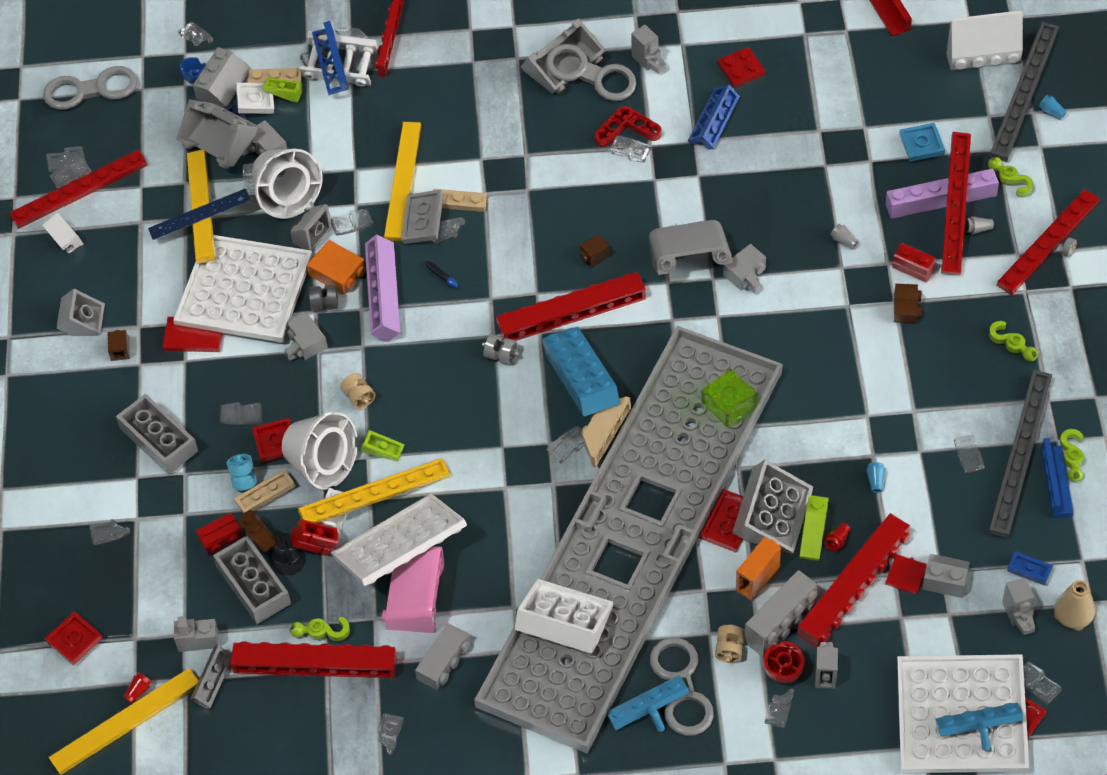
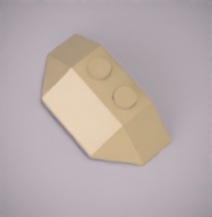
M629 397L619 398V405L593 413L588 426H584L581 435L583 436L584 447L592 467H597L607 447L631 409Z

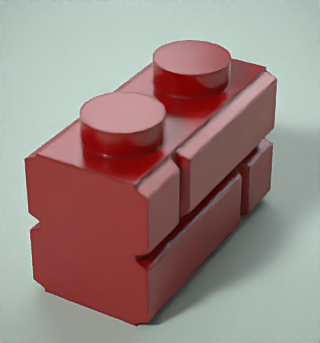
M901 243L893 256L892 268L927 282L934 271L936 257Z
M232 513L196 530L198 540L208 556L216 554L223 550V548L244 538L242 530Z
M301 519L291 532L292 546L329 556L338 544L337 528Z

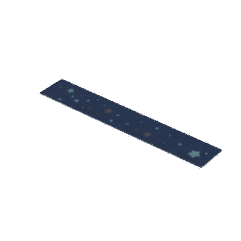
M245 188L149 227L148 230L152 240H155L248 202L250 197Z

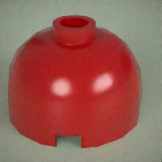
M787 641L770 645L765 651L763 658L764 669L768 677L782 684L797 680L802 674L805 665L802 650L794 643Z

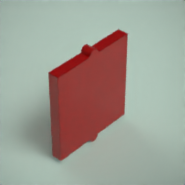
M897 554L885 585L897 588L899 591H906L917 595L927 564L914 560L913 557L907 558Z

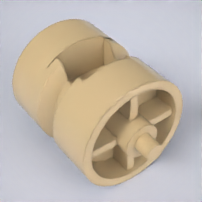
M359 373L347 376L340 385L341 391L346 397H349L350 402L356 409L367 407L375 399V392L367 385L365 379Z
M723 625L718 628V643L715 650V657L718 660L726 663H735L741 660L744 630L735 625Z

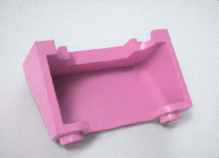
M430 547L426 552L411 558L408 563L401 564L393 569L387 608L382 612V622H385L386 630L435 633L436 623L433 619L436 614L439 578L444 570L442 547Z

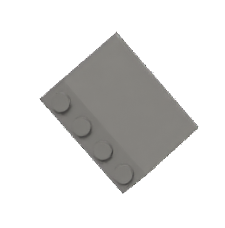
M763 460L752 468L732 533L754 544H759L766 537L769 540L776 541L781 547V551L793 554L806 514L808 497L812 494L813 486L769 461Z

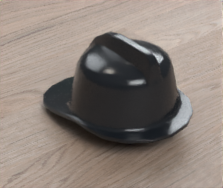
M279 531V535L275 537L276 544L270 548L273 564L279 573L286 576L295 575L301 571L305 564L303 549L292 546L290 533Z

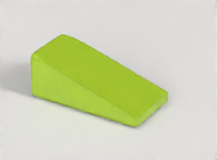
M267 77L262 90L298 103L302 94V83Z
M369 430L360 451L398 462L405 444Z

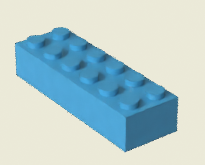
M578 326L542 338L547 359L583 417L620 404L616 384Z

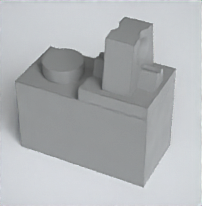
M646 25L632 32V57L647 71L653 69L655 72L660 73L667 68L666 62L661 57L658 36Z
M263 121L257 125L259 126L258 132L242 153V156L250 152L261 155L269 150L287 149L286 141L266 121Z
M749 244L732 257V263L723 264V276L741 291L744 288H748L756 294L761 290V283L757 280L758 277L756 275L761 274L765 270L766 256L752 244Z
M307 312L287 322L289 329L287 334L292 341L294 340L291 346L284 350L289 361L298 357H303L304 360H307L328 348L326 337Z
M1025 577L1007 582L1002 600L1012 626L1017 625L1023 635L1035 631L1033 621L1034 610L1032 608L1035 597Z
M186 616L178 617V621H174V640L178 652L213 649L214 646L219 645L218 628L215 619L194 621V619L187 620Z
M820 642V647H817L815 662V688L836 689L838 648H834L832 642Z

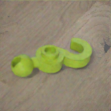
M993 157L988 161L989 169L1000 172L999 179L1005 184L1022 183L1026 185V187L1017 188V196H1027L1032 192L1033 180L1029 176L1018 175L1017 169L1013 166H1003L1001 159L998 157Z
M997 321L990 326L989 337L993 342L997 344L1006 343L1007 350L1012 353L1022 352L1023 358L1028 362H1033L1037 359V350L1034 347H1026L1025 338L1017 333L999 335L996 333L997 330H1005V321Z
M1067 429L1061 434L1060 445L1065 450L1064 463L1071 467L1067 474L1069 480L1079 482L1083 478V471L1079 466L1083 463L1084 454L1081 449L1069 443L1067 439L1074 438L1078 442H1082L1083 434L1076 429Z
M339 617V624L343 629L340 632H334L324 620L317 618L311 620L306 626L301 622H294L290 626L289 631L296 638L308 634L314 640H321L327 635L333 641H342L348 637L350 627L349 622L344 617Z

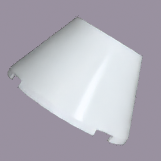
M269 150L262 153L253 164L252 176L257 202L267 214L282 219L295 217L303 213L304 209L311 202L314 203L319 195L322 186V170L316 159L304 150ZM286 169L284 176L274 184L277 175Z
M329 412L297 421L288 427L283 436L282 452L285 459L310 485L326 490L331 486L339 485L353 467L357 454V447H355L356 429L346 415L338 412Z

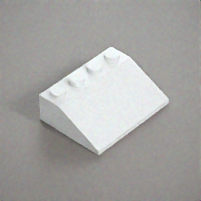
M1022 10L951 19L946 53L950 70L1021 62L1023 51Z
M537 579L517 610L514 630L592 654L603 632L614 602Z

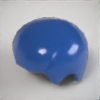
M196 57L183 59L180 62L181 76L186 81L195 83L206 64H201Z

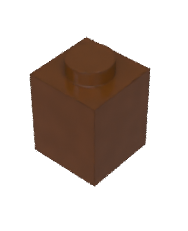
M597 234L580 245V258L592 268L609 258V245Z
M115 330L107 332L108 353L111 361L130 359V343L127 331Z

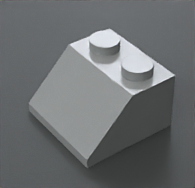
M323 204L312 207L308 213L303 215L302 220L293 226L290 232L293 244L310 251L316 247L332 228L328 205Z
M72 289L61 297L57 329L71 336H99L101 334L105 303L76 289Z
M930 554L922 590L962 598L970 562Z

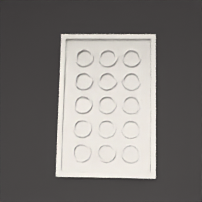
M431 493L335 549L331 554L340 565L366 586L374 583L376 579L384 574L391 573L393 569L401 564L408 563L416 555L426 552L433 545L443 542L450 535L460 532L467 524L464 518Z

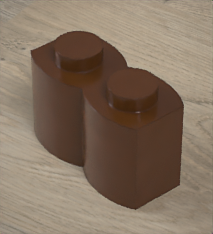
M895 283L894 322L917 323V317L921 318V306H918V302H921L922 290H918V284Z
M248 510L238 519L239 525L262 552L268 551L276 544L275 536L254 511Z

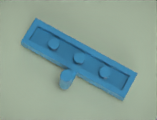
M678 675L609 710L607 715L613 727L617 730L650 714L657 731L662 732L665 730V726L657 709L688 694L689 690L681 676Z
M1017 702L1006 703L997 707H986L977 711H965L956 715H945L935 720L940 737L979 729L982 750L987 751L990 750L987 727L1023 721V713Z

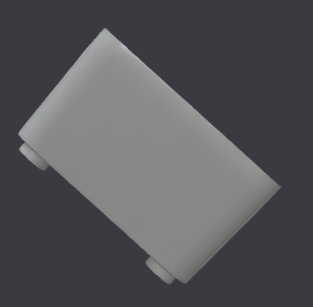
M579 18L572 23L571 27L565 29L561 35L540 51L531 54L521 65V69L552 94L555 92L559 94L565 89L564 85L569 82L556 79L547 70V55L553 48L562 44L575 45L584 51L588 62L595 65L603 59L602 55L606 51ZM562 52L554 58L553 64L562 73H572L580 67L581 62L577 55L570 52Z
M189 99L176 140L182 142V146L192 149V147L204 149L206 152L217 157L216 161L219 162V166L229 168V166H234L256 136L259 126L214 103Z
M716 220L656 228L649 234L652 266L658 275L672 272L676 264L675 257L712 252L713 260L717 264L732 263L731 252L722 225Z

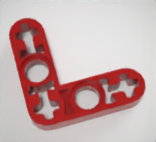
M623 106L595 133V143L600 147H606L626 127L650 141H657L661 138V126L632 108ZM637 121H641L644 124L642 126H636L634 123ZM612 124H616L619 127L617 129H611L609 126Z

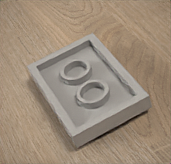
M441 190L407 195L401 238L404 244L438 239L444 194Z

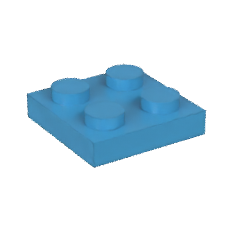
M935 123L900 129L899 135L909 162L945 155V148Z

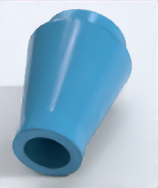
M1046 95L1039 104V107L1042 108L1041 111L1060 120L1067 112L1053 96Z
M870 463L866 469L871 492L873 493L883 491L886 471L883 463Z

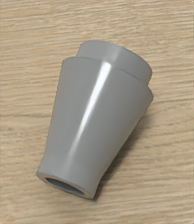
M974 216L965 219V231L971 235L993 230L994 228L993 219Z
M838 224L830 234L833 240L850 249H853L859 242L845 225Z

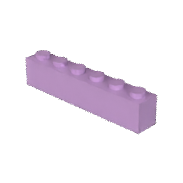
M994 169L968 174L966 203L997 196L999 182ZM948 178L887 191L885 205L890 218L893 219L946 207Z
M375 235L365 243L371 335L389 342L400 334L394 242Z

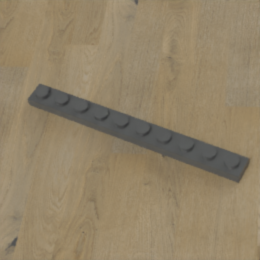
M1045 22L1041 23L991 149V158L998 157L1002 161H1008L1059 31V26Z
M1033 370L989 534L1009 538L1053 374Z

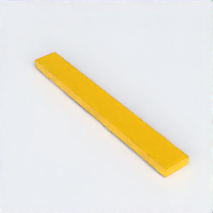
M403 122L384 235V238L390 241H401L407 195L411 194L421 132V123Z
M204 149L187 153L192 210L210 203L207 159ZM211 216L193 224L197 264L215 260Z
M443 458L300 507L298 508V513L303 520L320 523L450 477V472Z
M188 668L49 757L51 763L60 775L64 774L192 692L199 680Z

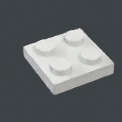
M236 82L238 113L274 114L273 94L262 90L265 83Z

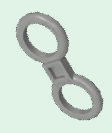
M571 44L558 45L547 55V70L553 77L564 81H574L579 78L593 84L598 94L606 100L614 102L623 101L635 91V75L624 65L610 64L601 68L589 63L584 51ZM562 52H570L578 56L581 64L572 73H562L555 68L553 64L554 58ZM610 72H619L627 77L629 86L621 93H610L602 86V78Z
M112 66L102 71L97 79L80 81L72 76H60L54 78L46 85L43 97L46 104L58 110L73 108L82 99L99 96L111 100H119L133 93L137 86V77L131 69L124 66ZM114 74H123L130 79L128 86L118 92L106 90L103 87V83L109 76ZM62 84H71L77 88L75 97L65 102L55 101L51 98V92Z
M678 637L664 639L653 647L650 654V665L654 673L661 679L668 681L680 675L689 690L688 694L666 705L665 719L669 727L678 734L684 736L698 735L711 725L714 717L713 706L709 699L703 694L695 692L690 676L695 672L698 665V653L687 640ZM668 647L683 648L690 657L689 665L680 672L666 671L658 662L660 653ZM684 700L696 701L703 706L705 717L698 725L683 726L673 716L675 706Z

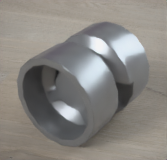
M336 284L325 285L324 288L320 286L309 287L312 311L322 310L323 307L338 309Z

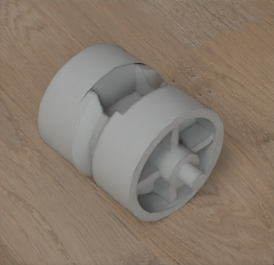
M490 334L486 343H482V346H485V358L492 360L498 358L499 362L510 365L515 355H519V352H516L517 341L505 338L503 340L501 336Z

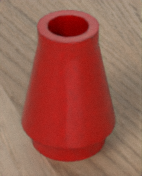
M841 523L836 529L826 535V547L831 551L842 549L848 533L851 531L850 527L846 523Z
M138 672L136 676H133L123 698L133 704L135 700L150 688L149 685L152 681Z

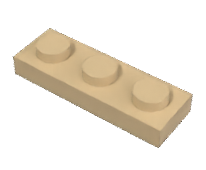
M300 68L249 69L248 83H265L267 77L302 83Z
M433 188V191L441 190L444 193L442 208L485 212L487 193Z
M284 469L234 498L243 514L248 510L255 511L293 489L295 483Z

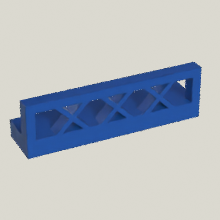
M327 21L323 22L324 29L314 31L312 35L328 95L349 90L333 27L331 22ZM326 34L327 40L325 43L318 41L317 36ZM325 48L331 51L328 59L322 56ZM329 64L335 66L332 74L326 71ZM333 79L339 81V87L330 89V83Z
M730 85L713 90L688 139L690 144L702 142L708 150L714 149L740 97Z
M1044 438L1041 454L1052 518L1073 517L1062 446H1051L1050 438Z

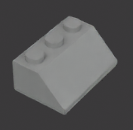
M217 47L193 84L196 99L214 103L221 107L230 105L236 96V82L244 83L251 68L235 53Z

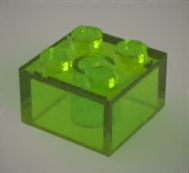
M729 369L701 390V402L726 427L756 406L757 393L732 369Z

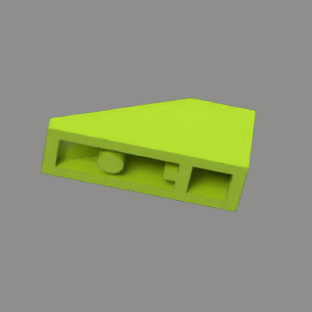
M809 495L799 558L820 560L829 498Z

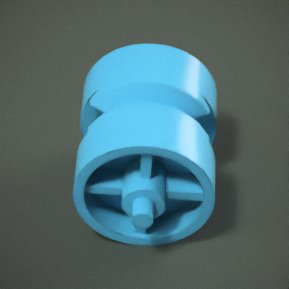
M238 454L228 459L227 467L230 475H232L231 482L235 490H247L257 484L258 481L256 473L252 469L253 461L250 455Z

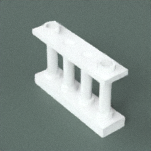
M309 31L307 38L313 47L308 67L300 66V71L306 79L312 80L316 78L324 80L322 69L315 68L318 54L312 31ZM327 35L317 36L318 41L325 43ZM335 35L338 49L346 50L343 69L347 83L356 84L361 87L365 85L371 86L370 77L366 75L370 55L378 54L379 45L377 40ZM329 50L327 59H328L329 56L331 55V51H330V50ZM354 52L364 53L359 74L349 72ZM329 64L326 71L332 74L334 72L332 70L333 65Z

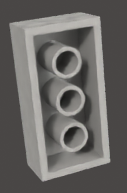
M146 393L116 416L119 428L168 475L198 452L195 439Z
M248 536L213 555L217 569L256 624L291 604L288 591Z
M798 570L745 624V644L764 657L768 647L772 644L776 645L781 639L784 640L789 635L791 628L794 625L798 626L802 622L803 616L816 605L817 583Z

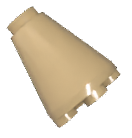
M1077 580L1057 598L1054 606V617L1064 626L1077 631L1082 630L1093 621L1095 604L1090 587L1085 581Z

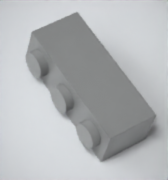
M447 623L416 668L417 680L436 690L439 689L441 684L444 685L448 680L450 671L457 667L462 653H466L469 649L468 633Z

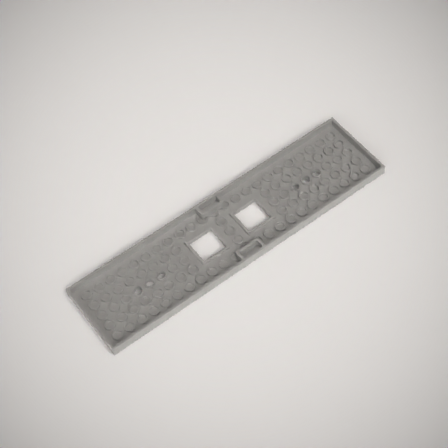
M676 326L540 580L614 602L592 654L582 652L579 649L563 646L534 635L524 634L521 631L514 630V626L474 700L476 708L588 754L607 716V712L611 709L780 378L783 364ZM701 407L704 410L702 412H695L693 409ZM688 422H694L696 425L694 427H688L685 424ZM686 437L688 440L686 442H680L678 441V438ZM640 481L675 493L661 521L627 508ZM607 543L642 556L628 585L593 571ZM563 658H570L572 662L564 665L561 663V660Z

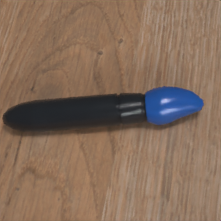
M431 261L425 262L426 266L447 282L449 286L458 288V283L454 278L450 277Z

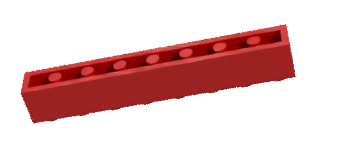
M638 272L628 273L616 279H609L606 282L591 285L588 288L575 290L569 294L556 296L547 301H540L528 307H521L518 310L496 316L497 328L503 340L508 338L518 341L646 300V288Z
M889 513L799 624L797 636L815 648L820 646V642H827L831 635L830 632L840 626L843 616L845 614L848 615L852 611L855 601L862 599L867 586L871 587L879 571L883 572L888 565L887 561L890 558H894L899 551L900 545L902 543L905 544L909 540L910 525Z
M241 641L240 643H233L231 668L233 674L395 678L397 654L396 648L389 645L374 647L370 645L351 646L349 644L338 646L326 643L311 645L309 643L290 644L282 642L280 644H270L269 642L250 643Z

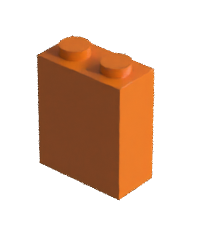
M328 240L309 261L307 270L310 277L325 285L336 284L337 292L345 295L348 290L354 287L355 282L365 274L366 266L365 260L362 257Z
M764 537L736 571V591L753 601L780 567L781 547L776 541Z

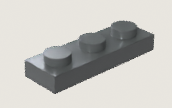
M217 645L214 646L190 698L205 709H209L212 706L230 666L231 653Z

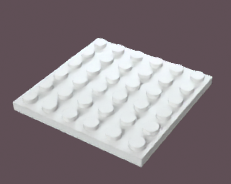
M213 235L215 260L200 264L195 262L174 317V325L283 342L288 328L287 322L292 317L308 271L307 264L312 259L313 252Z
M1023 655L897 656L901 773L1029 772ZM1017 702L1023 713V721L987 727L990 741V750L987 751L982 750L979 729L940 737L935 720L945 715H956L965 711H977L986 707H997L1006 703Z

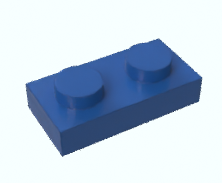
M1015 551L1007 571L1046 585L1053 565Z

